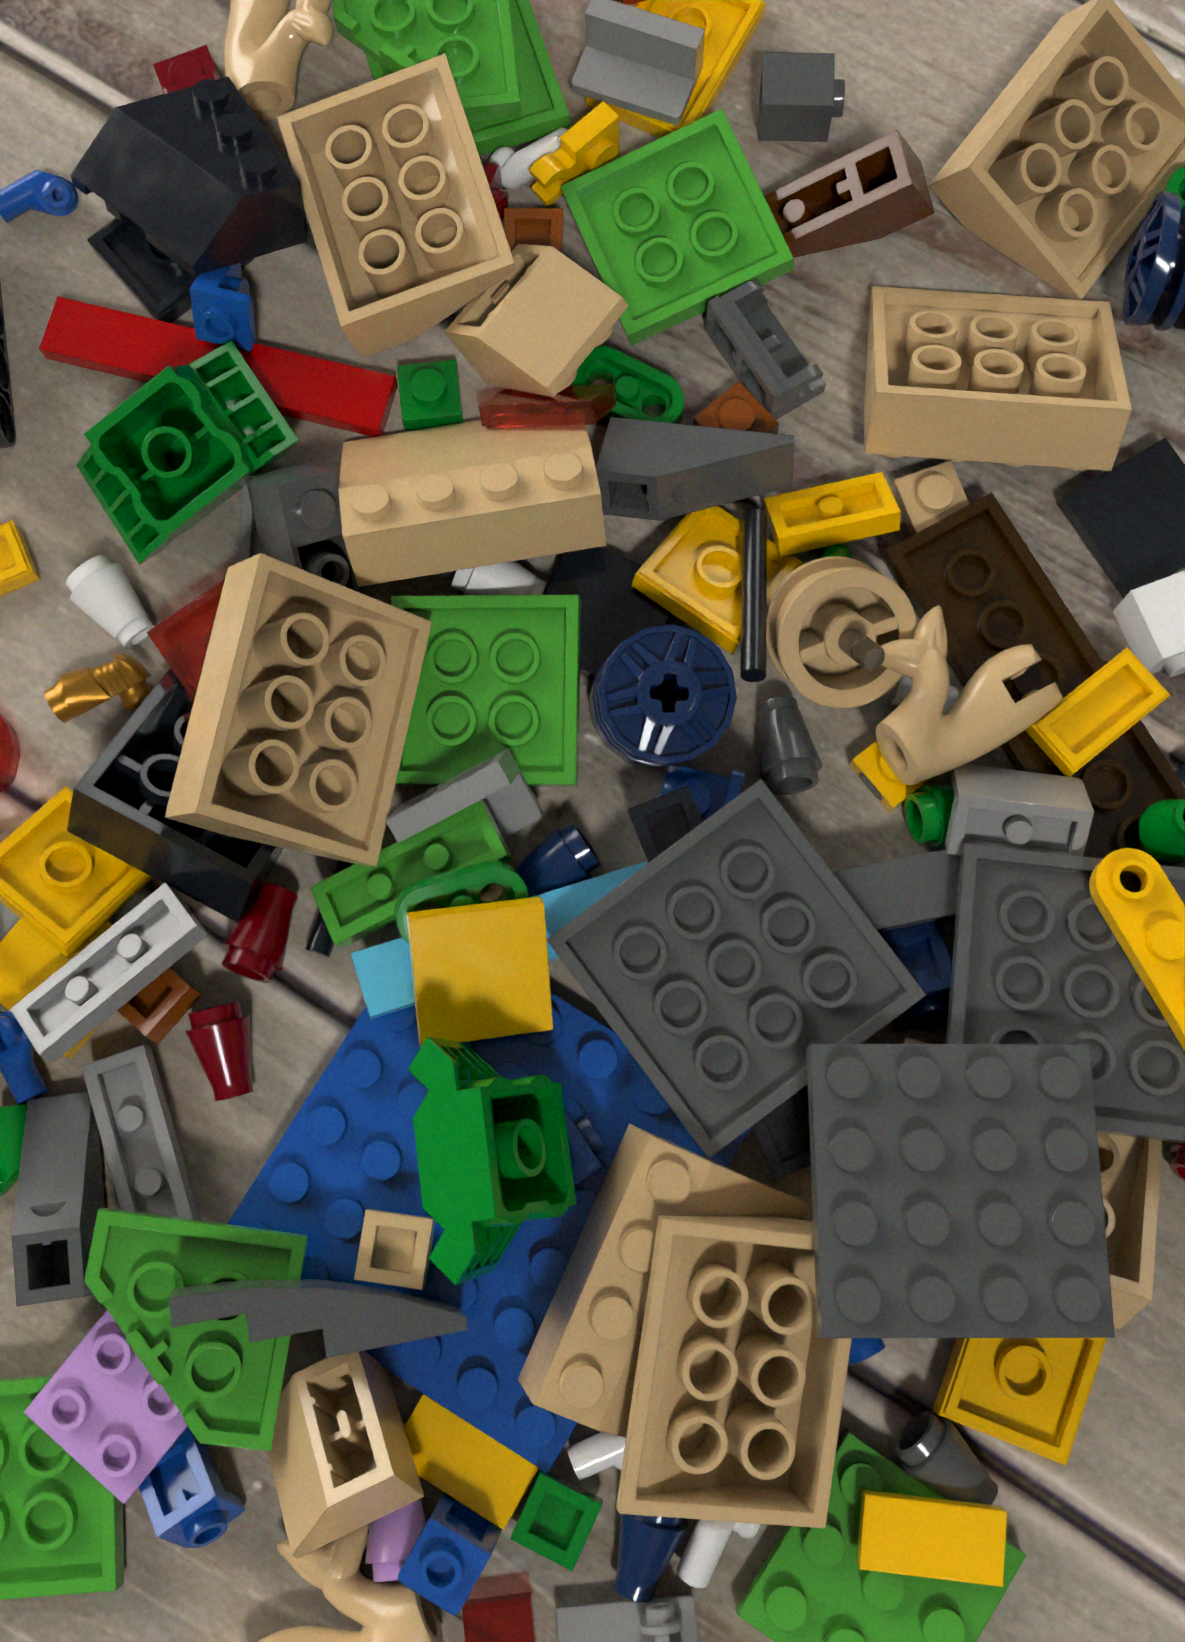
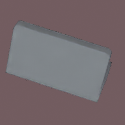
M591 0L585 12L586 47L571 80L572 91L576 94L601 102L604 101L607 104L672 125H678L681 122L703 68L705 29L613 0Z
M507 748L399 805L385 821L399 843L483 800L488 805L502 837L505 838L538 821L543 814V810Z
M964 764L952 769L950 777L954 791V800L945 839L947 854L961 856L964 844L1074 856L1084 855L1094 809L1081 779Z

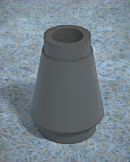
M783 696L765 701L760 706V778L766 781L769 790L777 795L801 793L815 787L819 783L817 772L822 768V762L801 711L798 709L797 700L793 697Z
M924 1411L915 1416L903 1428L895 1442L894 1452L902 1460L901 1466L905 1473L947 1500L992 1505L998 1493V1485L990 1478L988 1472L950 1419L945 1417L938 1418L933 1412Z

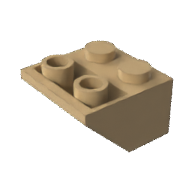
M518 244L512 251L517 269L471 300L445 330V333L486 384L555 397L558 392L567 388L574 381L577 369L592 350L610 337L614 330L615 322L629 306L621 295L553 246Z
M364 1350L325 1358L293 1374L280 1395L271 1451H267L291 1554L296 1558H300L424 1497V1493L388 1371L375 1358Z

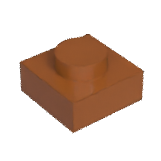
M504 208L503 228L511 252L518 244L553 246L563 253V208Z
M740 381L693 419V425L773 434H777L779 426L778 421Z
M169 967L117 1011L145 1037L158 1045L202 994Z

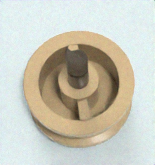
M847 557L819 558L805 563L791 572L779 584L767 605L766 651L777 671L808 699L831 708L858 707L882 697L903 677L902 674L881 665L885 658L884 649L881 645L899 639H913L917 628L916 615L905 592L891 579L878 573L868 565Z

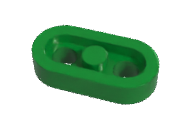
M595 347L579 366L577 375L571 383L576 401L585 409L609 421L610 417L680 424L683 418L684 393L674 378L611 347ZM600 379L607 380L612 384L608 389L602 391L596 390L591 386L593 382ZM650 405H657L664 412L659 416L652 417L645 414L643 410Z
M484 861L410 884L397 898L394 917L401 936L409 944L406 912L417 911L418 907L423 903H436L439 905V909L489 903L480 899V893L490 883H497L502 886L501 895L492 902L528 898L527 887L517 871L510 865L501 861Z

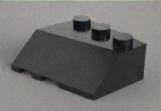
M229 76L220 79L201 80L191 87L115 107L70 175L73 186L85 195L94 192L105 201L106 209L109 213L120 221L127 218L145 231L146 239L149 243L193 276L307 242L300 180Z
M175 661L74 787L67 831L163 883L166 882L177 891L238 923L260 891L262 884L268 879L284 848L226 836L165 818L196 695V690L189 684L190 675Z

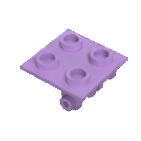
M108 1310L24 1411L34 1423L123 1504L130 1499L188 1427L184 1422L181 1412L161 1384L158 1385L126 1341V1335Z

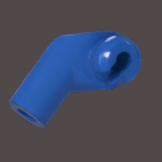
M39 170L25 175L0 190V215L6 223L29 210L54 216H66L71 214L78 204L77 190L69 180Z
M6 1011L0 1014V1070L17 1105H24L28 1103V1100L37 1099L49 1090L34 1061V1047L14 1014Z

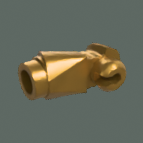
M114 653L115 660L110 661V663L106 662L103 665H98L96 668L86 667L62 674L61 679L56 681L54 686L44 691V695L53 713L63 723L84 714L116 695H119L125 709L134 711L138 709L153 690L145 680L151 674L144 665L133 657L122 653Z

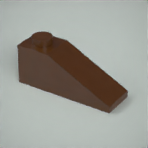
M898 130L764 196L793 258L881 239L935 213L921 161Z

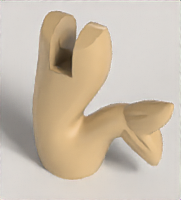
M230 0V13L224 43L225 77L229 76L257 119H277L278 116L285 114L293 106L298 65L304 49L309 42L325 46L331 41L333 26L328 17V11L332 0H296L295 9L288 13L289 0Z
M941 606L933 607L921 618L913 639H899L881 645L885 653V658L881 665L910 677L912 680V689L909 695L876 727V739L881 754L902 783L914 785L969 763L1022 733L1058 705L1063 697L1056 682L1040 690H1032L1022 696V700L1014 703L1003 684L1008 679L1013 680L1019 677L1029 667L1042 660L1032 644L1011 647L984 662L969 679L946 714H943V710L948 697L950 675L946 661L947 632Z
M370 1523L300 1558L292 1556L288 1540H284L276 1545L277 1551L306 1582L322 1590L325 1598L339 1612L359 1623L363 1628L351 1631L322 1626H296L274 1632L257 1642L444 1641L441 1624L431 1601L411 1590L399 1580L373 1582V1579L363 1575L359 1567L368 1538Z

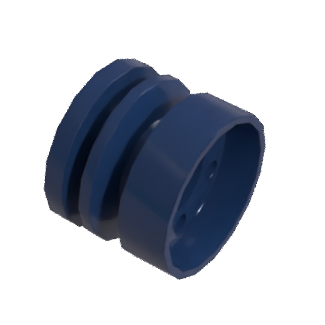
M1166 191L1158 193L1147 211L1142 226L1136 233L1128 257L1124 278L1123 319L1126 325L1141 327L1148 322L1153 314L1152 323L1155 330L1166 331L1172 327L1185 305V204L1181 209V199L1177 193Z
M672 624L644 628L622 641L596 672L589 696L592 724L604 745L624 761L649 768L692 760L715 746L731 724L737 700L733 670L720 648L698 631ZM663 680L668 681L669 691L679 693L680 701L669 706L666 712L662 711L660 700L651 699L650 691L660 686Z

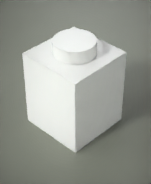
M1184 570L1131 590L1113 610L1131 652L1151 674L1164 669L1169 677L1185 673Z

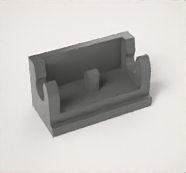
M754 279L742 284L722 297L717 296L708 301L705 332L740 383L777 420L823 393L826 384L821 378L824 374L818 365L809 366L767 305V299L762 293L764 291L763 286L758 279Z

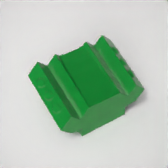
M230 341L190 364L177 367L167 366L87 430L84 436L91 445L76 466L140 565L164 550L174 538L195 526L246 485L245 478L258 475L265 467L283 457L299 440L234 343Z
M427 1036L408 1068L429 1090L412 1118L422 1208L445 1230L431 1252L429 1259L456 1286L493 1272L524 1221L560 1217L567 1211L569 1206L577 1204L561 1082H552L549 1077L541 1074L508 1080L493 1069L467 1043Z

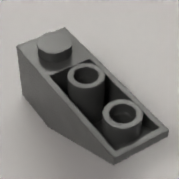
M610 417L596 465L603 515L660 521L792 487L795 436Z
M299 463L245 478L259 540L267 556L361 593L342 536L339 490L335 470Z
M88 1091L28 1100L12 1228L16 1307L94 1295L84 1282L97 1212L100 1207L105 1208L99 1130Z

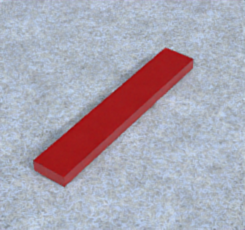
M57 296L39 350L49 360L147 383L167 366L177 367L190 364L223 345L196 339L194 328ZM255 343L251 351L238 349L281 415L371 437L383 436L398 388L395 376Z

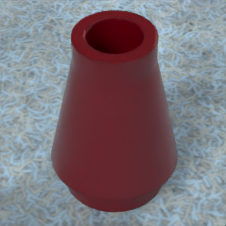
M263 883L257 897L223 943L222 948L226 951L222 965L242 977L257 982L270 983L274 972L283 970L293 909L298 896L279 885Z
M240 1001L188 1013L191 1029L186 1030L185 1033L212 1087L215 1101L230 1099L253 1092L250 1055V1015L243 1016Z

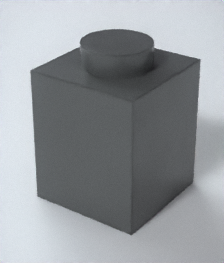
M764 52L759 88L758 141H828L832 117H842L845 97V80L834 79L835 53Z

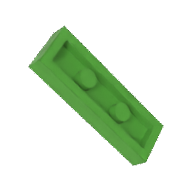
M480 800L419 833L380 850L377 867L354 864L310 887V890L334 945L344 948L395 922L394 908L397 898L410 884L480 862L493 860L508 863L513 858L488 805L483 800ZM426 902V903L421 904V905L418 907V909L422 908L423 906H425V905H427V904H429V903H431V902Z

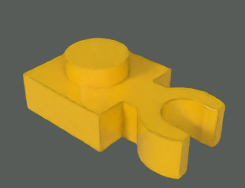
M604 101L559 137L560 148L556 152L542 156L530 167L529 173L537 180L531 187V191L546 206L551 205L562 196L561 185L614 161L620 152L619 116Z

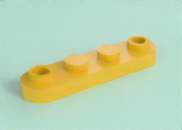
M1133 848L1113 851L1096 865L1091 874L1089 882L1091 897L1185 1051V905L1159 863L1151 855ZM1122 871H1130L1138 876L1141 882L1139 892H1130L1122 886L1120 882Z

